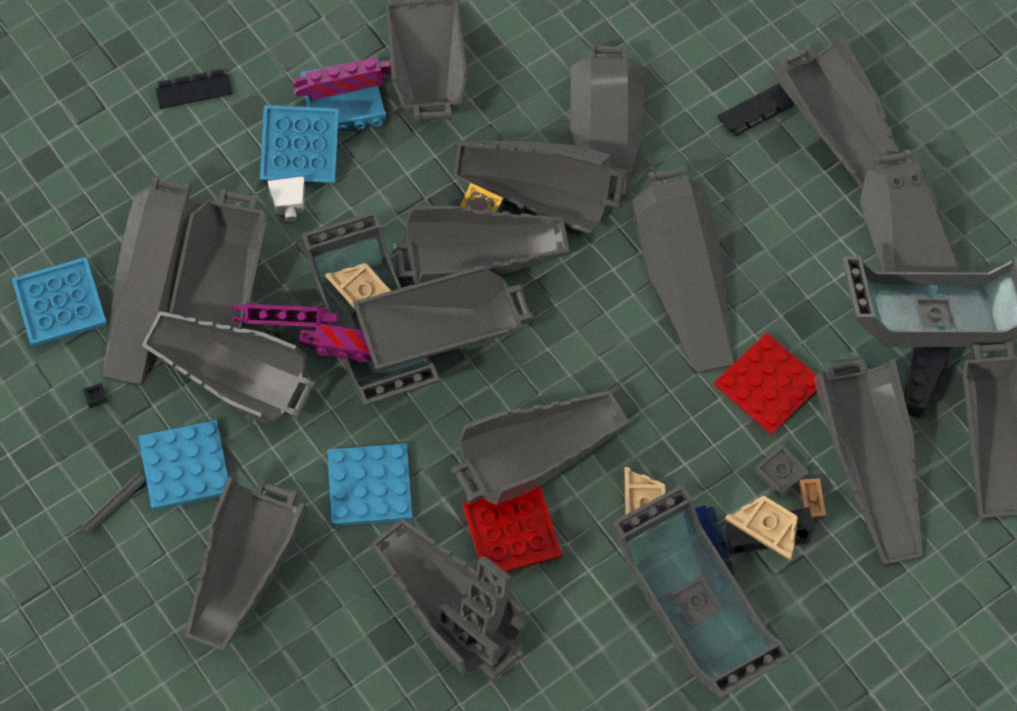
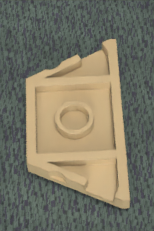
M366 263L325 275L353 308L354 301L390 292V289Z
M629 467L624 468L625 515L665 494V484L657 480H651L650 477L644 474L639 475L631 471ZM666 521L658 524L657 526L645 531L644 533L632 538L627 542H630L642 535H645L657 528L666 525Z
M763 495L752 504L743 506L742 510L735 514L726 516L727 522L786 559L792 560L798 517Z

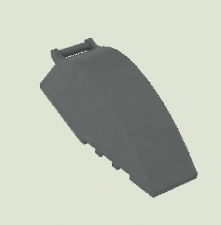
M590 44V57L571 65L570 131L571 135H573L574 145L609 154L612 156L614 168L628 170L622 196H626L644 134V67L627 58V45L595 46V44ZM595 53L622 54V57L595 56ZM617 176L612 178L609 196L615 195Z

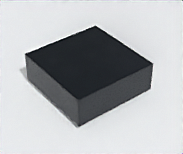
M102 383L83 389L89 409L108 403Z

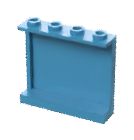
M314 70L300 72L301 77L306 76L305 72H310ZM378 86L317 100L312 99L310 95L305 96L307 107L339 108V134L346 131L362 130L366 127H378L387 124L386 112H384Z

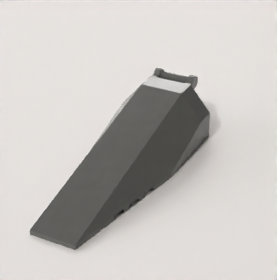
M841 34L831 45L817 55L812 46L808 44L803 49L785 58L777 59L778 66L774 74L782 88L863 189L866 173L874 169L872 156L879 155L881 157L897 154L899 150L893 141L891 129L888 128L886 123V116L879 98ZM801 57H809V59L797 65L789 66V63ZM900 160L890 163L881 164V166L883 168L904 163H902Z
M679 166V169L658 173L648 172L650 187L631 200L630 208L648 276L657 295L660 296L663 302V307L679 335V340L682 346H684L696 374L731 367L734 364L723 260L705 186L688 178L686 166ZM681 177V180L661 184L656 183L657 180Z
M153 176L150 189L134 197L115 276L103 369L104 379L141 386L152 365L153 359L156 357V355L141 345L159 311L169 313L190 213H193L201 206L189 198L191 183H177L161 180L160 177ZM158 187L182 191V195L158 191Z
M864 357L833 365L832 363L825 364V372L828 378L823 377L822 373L817 374L814 378L818 398L836 453L883 565L922 557L914 435L895 359H891L886 364L868 371ZM852 368H858L860 371L835 377L834 373Z

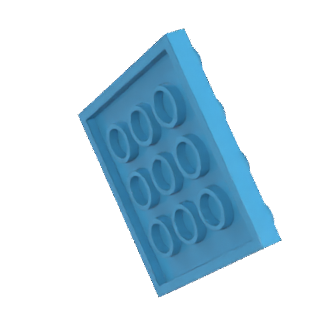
M264 105L260 180L272 181L304 177V182L335 184L339 108Z
M87 257L12 278L31 347L107 325Z
M217 420L139 436L152 511L221 497L228 480V474Z
M407 444L328 449L332 526L396 522L401 519L405 521L412 520Z

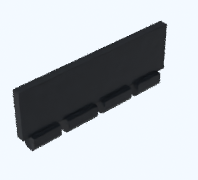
M222 68L210 71L211 77L209 78L207 72L193 74V81H190L189 75L174 78V85L171 84V79L158 81L159 88H156L159 107L164 109L232 95L229 76L224 74Z
M778 83L719 114L717 118L729 133L733 131L734 135L737 136L747 131V126L751 129L762 123L763 119L766 121L777 115L778 111L781 113L791 108V98Z

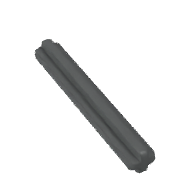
M137 473L82 524L83 529L87 533H91L146 482L145 477L141 473Z

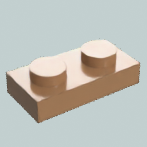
M820 478L800 480L799 486L803 508L810 507L812 519L825 518L826 511Z

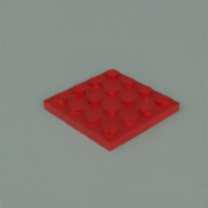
M767 332L714 382V386L770 435H773L817 392L814 381L816 374Z
M540 486L531 492L497 505L484 498L472 504H469V502L462 503L478 559L485 556L504 572L508 573L562 558V552Z

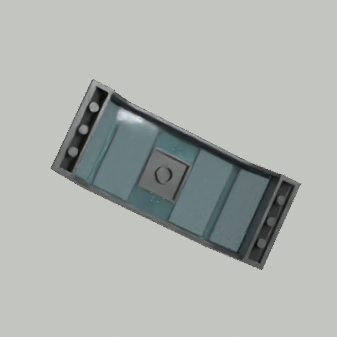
M375 211L302 234L322 305L324 308L329 309V314H339V322H329L330 325L362 330L355 309L325 277L327 273L338 272L345 268H353L366 263L390 291L401 289L388 255L381 225ZM429 357L379 371L375 370L373 362H358L356 359L350 358L343 359L352 387L364 406L440 382L435 366Z
M862 257L842 258L855 319L884 347H971L972 344H979V346L1002 344L1017 337V257H1013L1012 261L990 272H875L862 261Z
M683 484L612 522L628 569L691 673L719 699L792 658L782 641H779L766 630L708 538L698 519L693 500Z

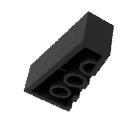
M912 347L904 395L908 415L922 417L953 347Z
M810 507L790 511L798 517L794 546L809 544L814 531ZM731 523L727 524L725 532L730 554L770 549Z

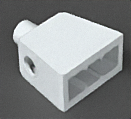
M304 177L268 181L270 196L277 215H285L287 222L296 221V213L304 211Z

